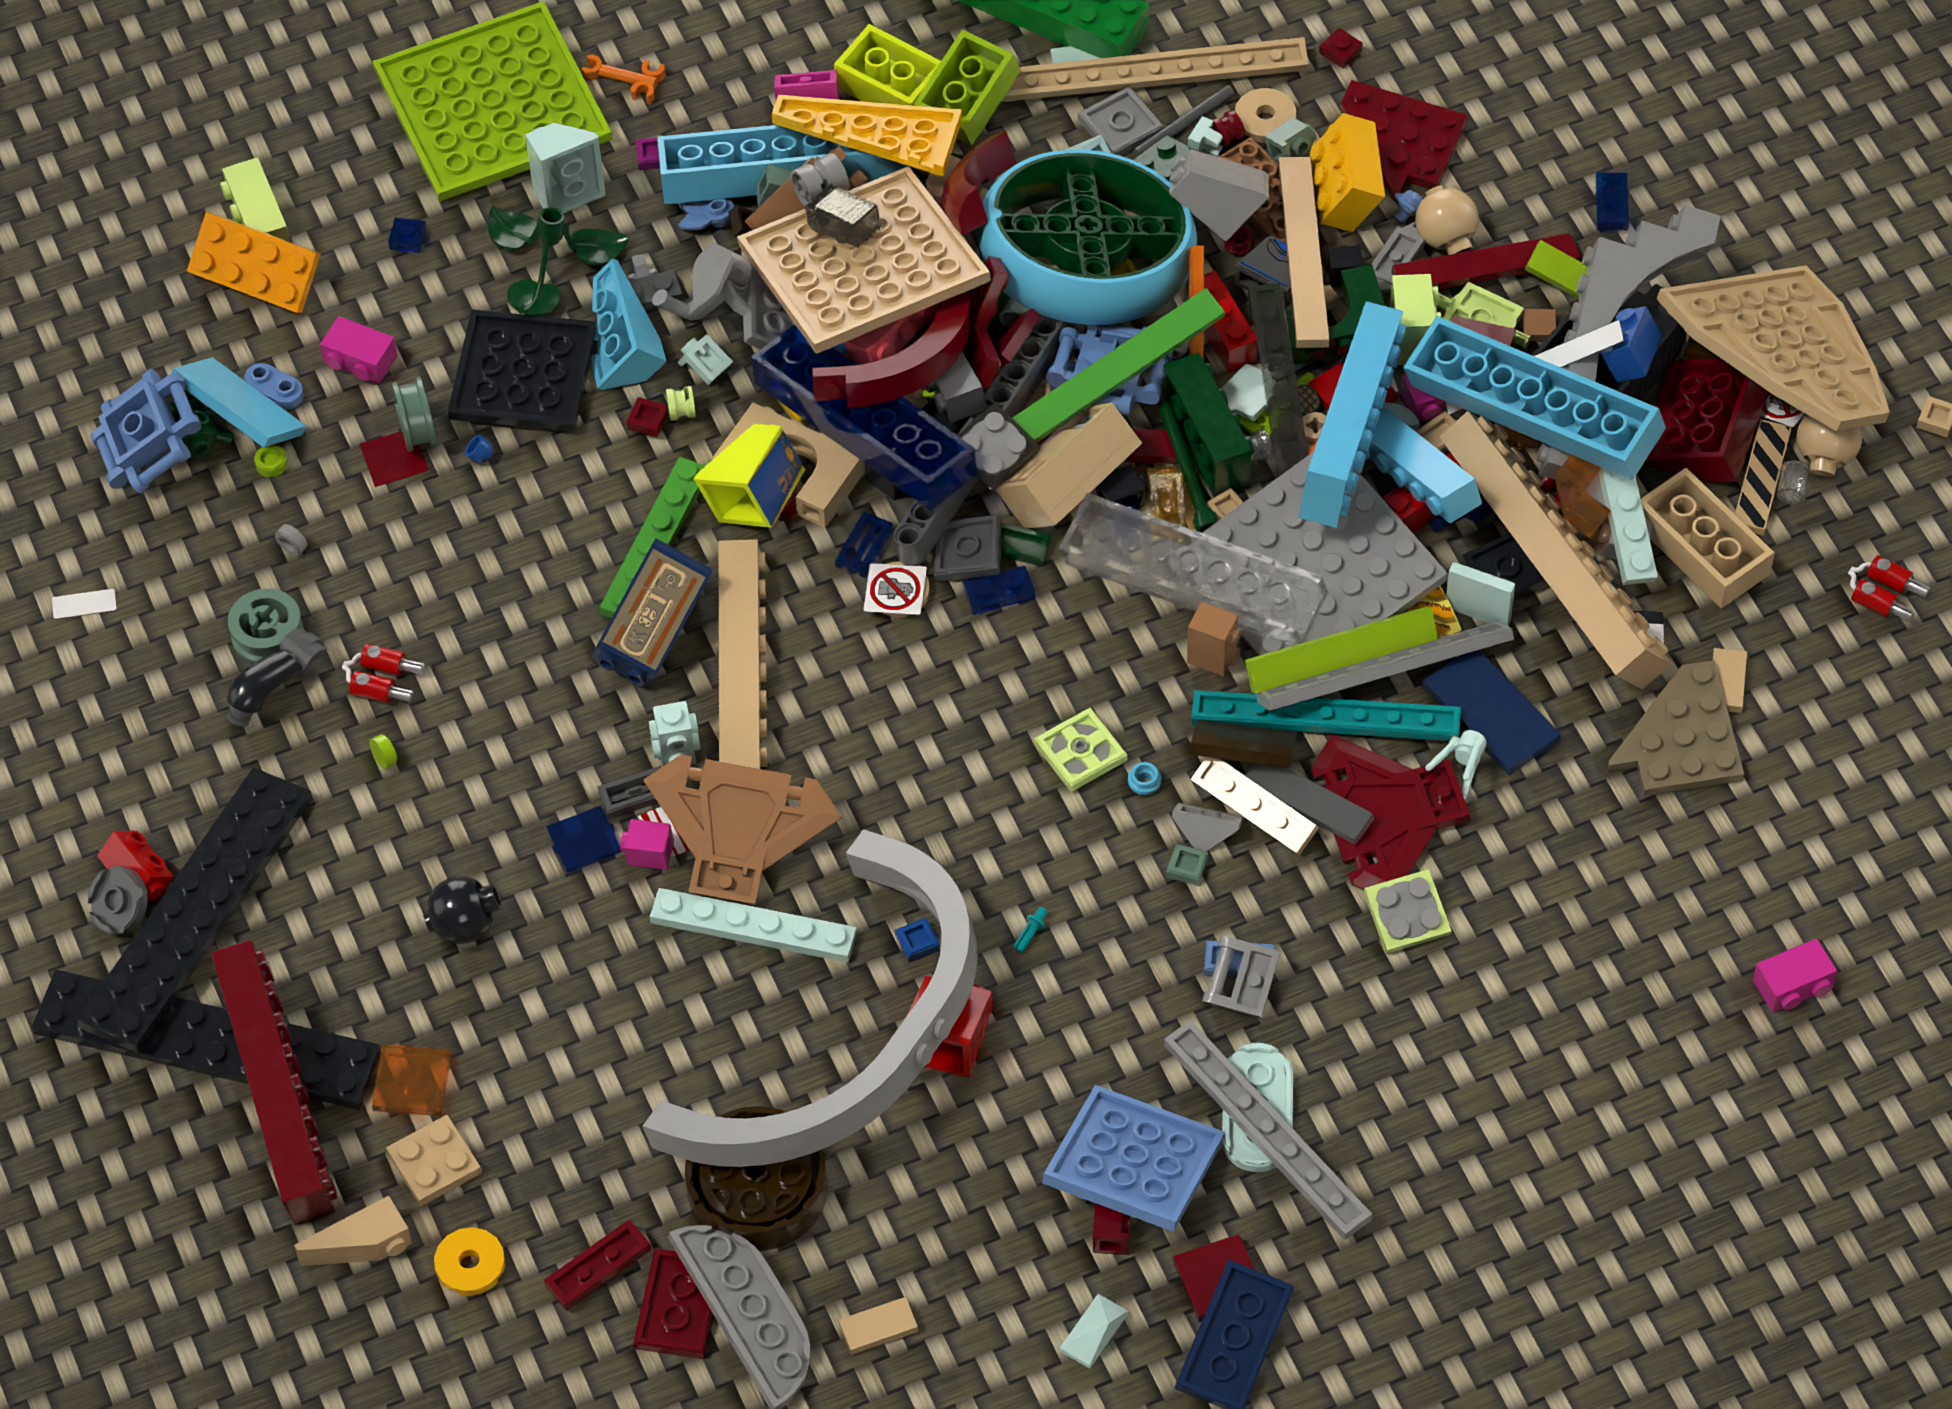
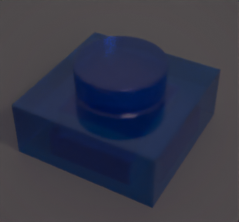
M395 217L388 241L389 249L420 253L427 230L426 221Z

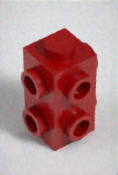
M113 831L97 855L106 869L113 866H124L135 870L144 881L147 890V902L158 901L165 894L167 886L174 877L165 866L164 860L156 855L148 845L146 838L138 831Z

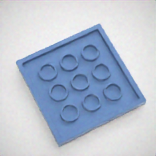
M1095 1085L1045 1170L1042 1184L1174 1232L1221 1147L1225 1132Z

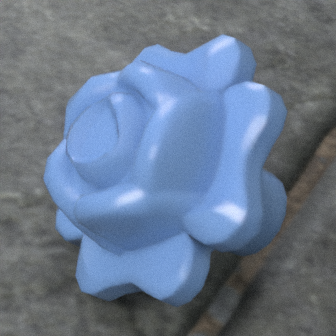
M1411 190L1406 191L1404 194L1396 193L1394 197L1398 201L1400 209L1395 217L1405 223L1410 216L1416 217V211L1422 201V197Z

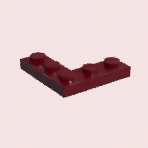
M988 256L985 264L990 272L991 281L976 288L970 303V331L963 349L967 361L984 388H990L993 378L998 376L1001 368V360L998 358L994 344L989 337L987 326L990 318L996 315L998 297L1001 290L1004 291L1008 283V272H1006L1001 258Z

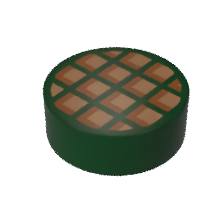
M1299 385L1288 394L1286 404L1291 414L1302 419L1306 414L1316 412L1319 409L1320 398L1317 392L1310 386Z

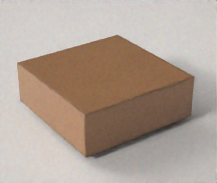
M1524 309L1523 333L1532 336L1531 341L1545 342L1546 338L1556 329V309Z

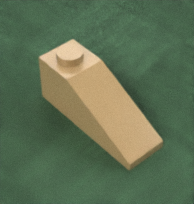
M387 1196L294 1246L301 1266L379 1261L388 1256L399 1255L407 1246L412 1244L406 1223L391 1198Z

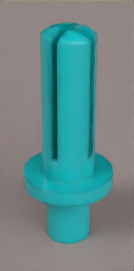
M1039 907L1034 915L1029 914L1026 917L1028 924L1013 945L1017 952L1023 953L1037 930L1044 929L1043 919L1048 913L1045 908Z

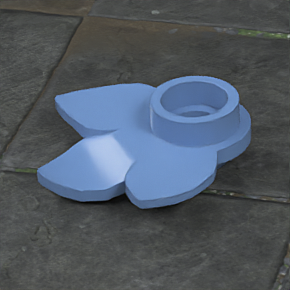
M728 198L680 204L681 208L688 214L678 224L679 228L701 230L710 224L714 227L727 226L731 223L728 211L734 207V204Z

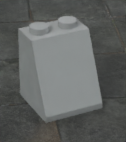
M1192 149L1185 157L1183 155L1178 156L1170 166L1169 194L1184 207H1187L1192 214L1225 241L1269 198V175L1260 169Z

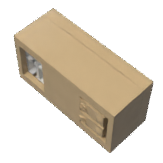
M1113 403L1093 405L1058 428L994 489L1023 528L1054 526L1133 453L1142 442Z

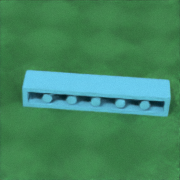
M1384 406L1383 409L1377 408L1380 411L1376 430L1370 429L1373 437L1369 451H1362L1366 454L1365 459L1370 458L1376 463L1382 473L1387 472L1391 475L1399 487L1404 486L1418 502L1423 501L1435 516L1440 515L1449 523L1482 504L1475 478Z

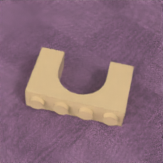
M752 403L712 459L718 456L753 424L781 426L795 452L808 458L816 467L796 496L798 516L826 528L865 473L864 454L854 446H846L833 440L826 433H818L805 427L798 420H790L783 417L770 407H762Z

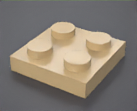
M448 1115L386 1147L388 1156L420 1207L482 1174L480 1165Z

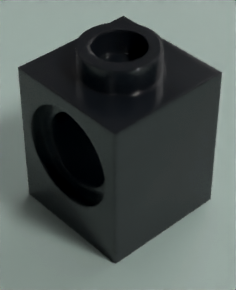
M1131 464L1111 472L1096 487L1097 496L1110 521L1145 507V493L1148 492V486L1142 474L1137 475Z

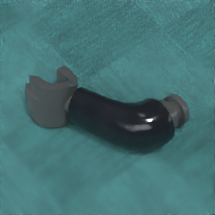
M296 628L282 640L279 646L280 651L258 660L240 672L233 679L227 695V701L230 704V709L226 715L227 720L233 725L240 727L249 725L250 716L261 710L264 700L273 690L299 674V672L302 675L313 673L316 666L312 662L328 650L323 646L324 641L313 632L308 633L303 628Z

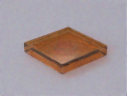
M382 1044L372 1100L373 1111L442 1116L452 1058L451 1049Z

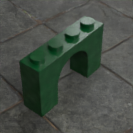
M1373 265L1341 271L1342 291L1348 307V313L1341 322L1328 328L1329 347L1296 348L1294 321L1287 312L1279 285L1248 292L1249 311L1267 370H1282L1297 364L1313 363L1328 357L1347 355L1365 302L1385 306Z

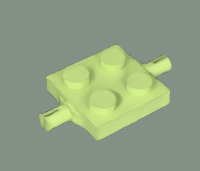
M1467 282L1462 291L1452 299L1438 293V307L1446 310L1443 319L1452 322L1454 315L1515 329L1524 312L1523 307L1470 282ZM1516 330L1514 343L1526 349L1532 336Z

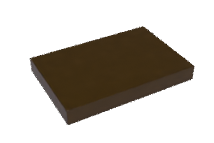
M1197 720L1190 744V754L1290 767L1297 732Z

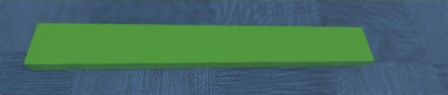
M1205 288L1009 419L1008 422L1014 425L1019 433L1024 436L1027 444L1025 450H1027L1224 318L1225 311L1208 289Z

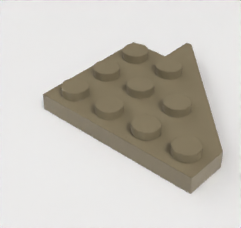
M1715 660L1681 665L1608 761L1609 772L1637 768L1644 796L1743 781L1744 771Z

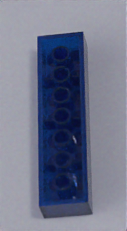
M796 325L790 327L750 356L754 383L929 510H932L978 475L975 448L904 397L880 404L847 408V400L814 401L812 368L853 366L857 364L833 347L816 354Z

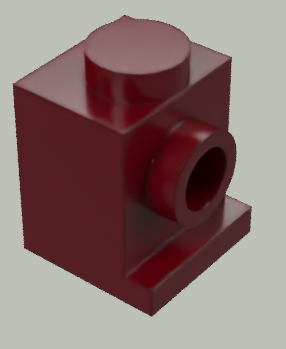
M1095 1203L1093 1253L1128 1255L1130 1216Z

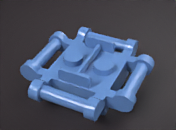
M1116 324L1088 325L1086 335L1079 334L1074 328H1063L1058 338L1060 346L1053 366L1048 369L1046 380L1054 386L1062 385L1134 337L1142 329ZM1072 348L1081 350L1074 373L1066 372L1065 370ZM1173 352L1153 364L1147 385L1140 386L1144 370L1094 405L1113 403L1121 414L1129 415L1130 411L1134 408L1135 402L1146 404L1158 403L1161 395L1160 384L1163 378V365L1171 362Z
M149 369L142 374L141 380L114 400L109 399L101 405L103 412L99 416L101 425L91 433V439L93 444L99 448L108 471L106 477L111 488H121L127 484L129 479L133 489L141 494L149 488V483L176 463H183L191 457V453L183 443L182 438L187 434L198 432L201 428V423L198 416L192 412L183 389L185 383L181 374L173 373L161 380L155 370ZM170 393L181 417L176 423L166 400V396ZM143 466H149L148 469L141 473L140 469Z

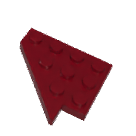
M1351 80L1341 101L1340 110L1342 113L1375 122L1383 184L1393 201L1398 202L1394 195L1396 193L1402 194L1406 183L1427 189L1440 185L1468 123L1467 114Z

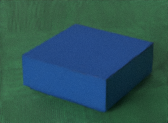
M926 917L895 929V936L908 962L940 950V944Z

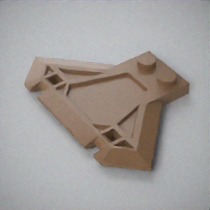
M681 754L643 780L695 857L689 894L756 906L763 871L842 818L816 779L806 777L803 787L790 785L792 775L708 759L705 761L704 769L691 767L692 756ZM688 780L701 782L699 790L687 788ZM787 799L799 800V808L786 806Z

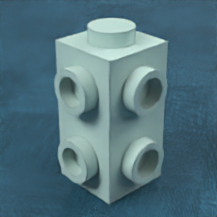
M686 701L653 707L655 720L648 722L654 758L661 757L662 766L682 754L692 756L691 765L696 764L695 751L701 750L695 713H688Z

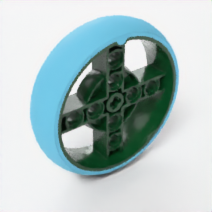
M1094 150L1052 151L1030 157L1014 165L996 180L986 194L982 204L988 222L976 228L977 245L983 264H986L988 256L1001 258L1005 270L1008 272V283L1004 292L1010 298L1028 309L1033 308L1041 315L1060 321L1086 325H1108L1132 321L1156 311L1169 302L1179 292L1189 277V249L1193 245H1197V233L1190 210L1169 194L1170 182L1139 162L1119 155ZM1063 198V201L1052 206L1046 214H1015L1030 205ZM1116 206L1129 210L1138 216H1127ZM1033 257H1047L1053 264L1063 270L1042 263ZM1127 259H1161L1147 268L1127 274L1111 276V272L1120 268Z

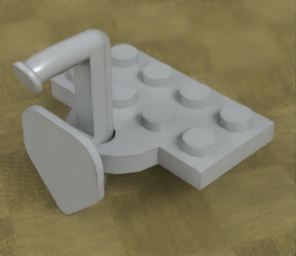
M716 243L711 244L697 257L693 266V300L690 303L686 304L669 296L668 292L664 289L658 290L652 297L654 306H660L690 321L702 319L723 301H726L735 312L743 316L744 343L792 364H796L802 359V339L794 336L795 323L743 251L741 256Z

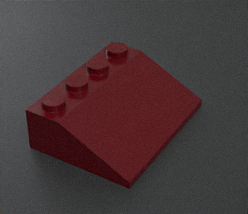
M1721 358L1671 361L1655 405L1660 410L1666 429L1643 465L1674 474L1687 468L1699 480L1705 482L1738 481L1769 391Z

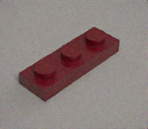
M627 1220L544 1279L545 1287L567 1311L651 1251V1245L630 1220Z

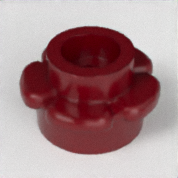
M1243 226L1227 241L1223 240L1226 251L1236 255L1247 254L1250 251V247L1254 246V238L1251 232Z

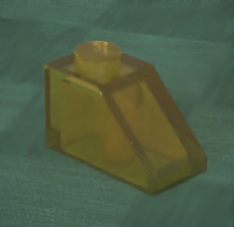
M1180 467L1147 468L1148 495L1154 539L1187 537L1183 476Z

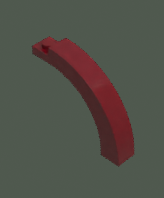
M970 292L961 293L939 302L935 318L923 336L914 344L893 356L861 365L812 368L814 401L847 400V408L864 407L898 399L936 380L957 360L968 340L970 331Z

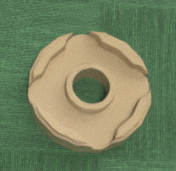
M1260 88L1251 90L1239 99L1235 107V112L1244 125L1245 135L1252 137L1259 143H1266L1264 137L1266 134L1291 118L1296 119V108L1293 101L1285 93L1276 89ZM1261 113H1270L1273 117L1270 119H1261L1258 117V115Z

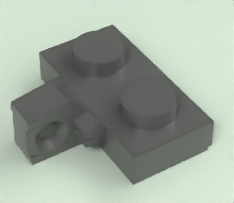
M643 254L631 257L634 273L629 274L628 279L644 310L657 307L652 303V297L661 289L666 290L669 296L679 301L683 300L674 269L657 273L655 268L648 270Z

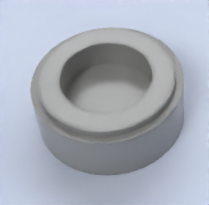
M283 524L275 533L278 544L292 555H300L308 546L305 537L291 525Z

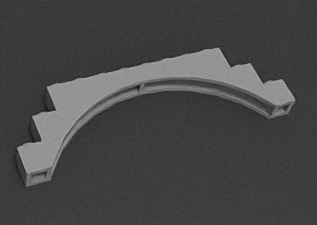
M1684 204L1677 215L1673 214L1671 216L1668 228L1641 221L1635 231L1630 230L1625 244L1599 237L1593 247L1588 246L1583 256L1582 265L1586 266L1585 274L1580 275L1576 286V292L1580 293L1579 301L1575 302L1571 309L1569 320L1574 321L1572 330H1568L1564 343L1609 325L1619 308L1640 287L1665 271L1705 257L1715 244L1721 216ZM1600 351L1561 368L1595 382ZM1542 443L1537 456V461L1541 462L1539 475L1572 485L1568 494V502L1572 503L1569 515L1603 525L1598 538V542L1602 543L1600 555L1617 560L1597 465ZM1645 517L1648 535L1650 539L1653 525Z

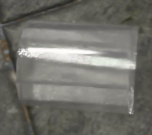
M1787 461L1782 465L1776 494L1780 501L1791 504L1793 502L1801 503L1804 500L1809 468L1806 464L1799 461Z

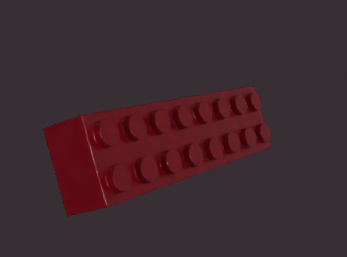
M252 940L211 952L282 1203L295 1225L334 1213L335 1208L332 1200L338 1198L333 1180L332 1178L330 1179L326 1169L329 1167L327 1157L317 1136H320L318 1126L308 1107L311 1104L309 1095L299 1075L302 1073L300 1064L290 1044L293 1041L288 1025L284 1022L282 1016L284 1010L279 994L275 991L273 985L275 978L270 963L267 962L263 949L256 950Z

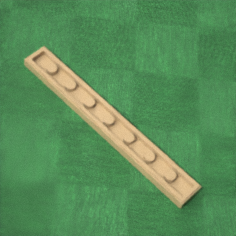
M1279 157L1278 166L1296 348L1329 347L1310 157Z

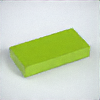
M1540 240L1525 270L1579 299L1580 293L1576 292V286L1580 275L1585 274L1586 266L1582 265V262Z

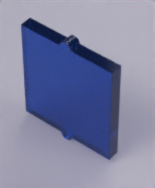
M602 806L546 826L554 844L553 852L559 855L567 873L622 852L614 834L615 827L613 824H609Z

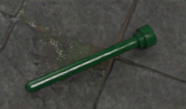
M1161 400L1158 403V409L1196 511L1194 513L1193 525L1199 536L1218 522L1219 517L1216 512L1207 506L1171 404L1168 400Z

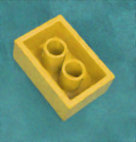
M1342 113L1329 126L1325 134L1312 145L1310 158L1313 164V182L1316 188V207L1319 211L1320 224L1353 232L1383 200L1385 193L1375 122Z

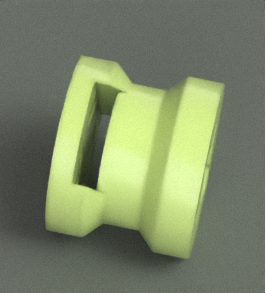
M685 386L680 391H675L673 388L666 389L670 421L677 420L680 416L696 418L692 386Z

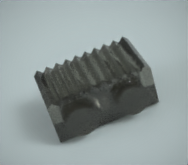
M832 183L805 205L809 227L817 233L822 231L833 236L841 244L846 242L859 248L860 244L864 243V240L867 241L868 237H871L881 227L878 207L875 203L872 204L870 201L867 202L866 199L857 197L856 194L853 195L851 192L843 191L842 188L833 186Z

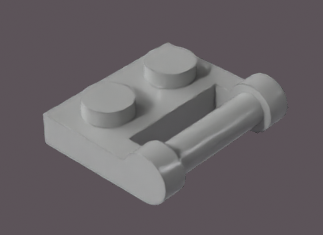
M1220 936L1218 943L1220 952L1209 990L1204 992L1202 1002L1214 1007L1262 1019L1280 951L1235 938ZM1240 952L1243 953L1232 996L1231 998L1223 996L1222 991L1233 953Z

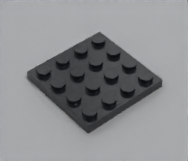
M471 309L449 403L448 418L459 421L575 432L594 347L597 323L595 321L545 316L532 317L525 314Z

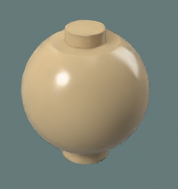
M1443 185L1425 192L1427 197L1420 202L1415 217L1417 231L1425 240V243L1438 250H1447L1448 255L1471 250L1473 246L1470 238L1476 233L1479 223L1478 210L1473 200L1463 191L1455 188L1444 189Z
M1807 414L1800 422L1797 430L1798 449L1803 458L1811 462L1809 472L1819 476L1834 477L1836 468L1849 464L1857 456L1862 444L1861 427L1835 431Z

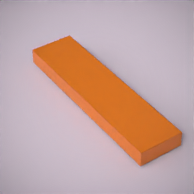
M1193 245L1189 249V299L1204 290V246ZM1204 331L1189 340V356L1200 353L1203 361Z

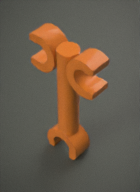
M593 54L587 56V63L593 68H581L582 76L586 80H595L602 76L633 84L631 87L632 100H636L640 93H647V104H651L654 101V89L657 83L665 78L664 64H660L658 70L650 71L649 60L643 62L642 74L604 65L601 59Z

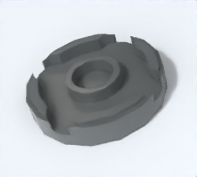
M113 866L97 874L88 892V903L91 904L92 912L89 913L92 921L100 930L109 934L128 933L138 926L147 908V890L143 879L135 870L124 866Z

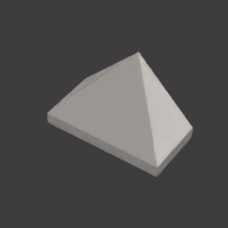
M1181 803L1176 805L1172 813V818L1193 848L1202 851H1208L1238 831L1244 818L1241 815Z

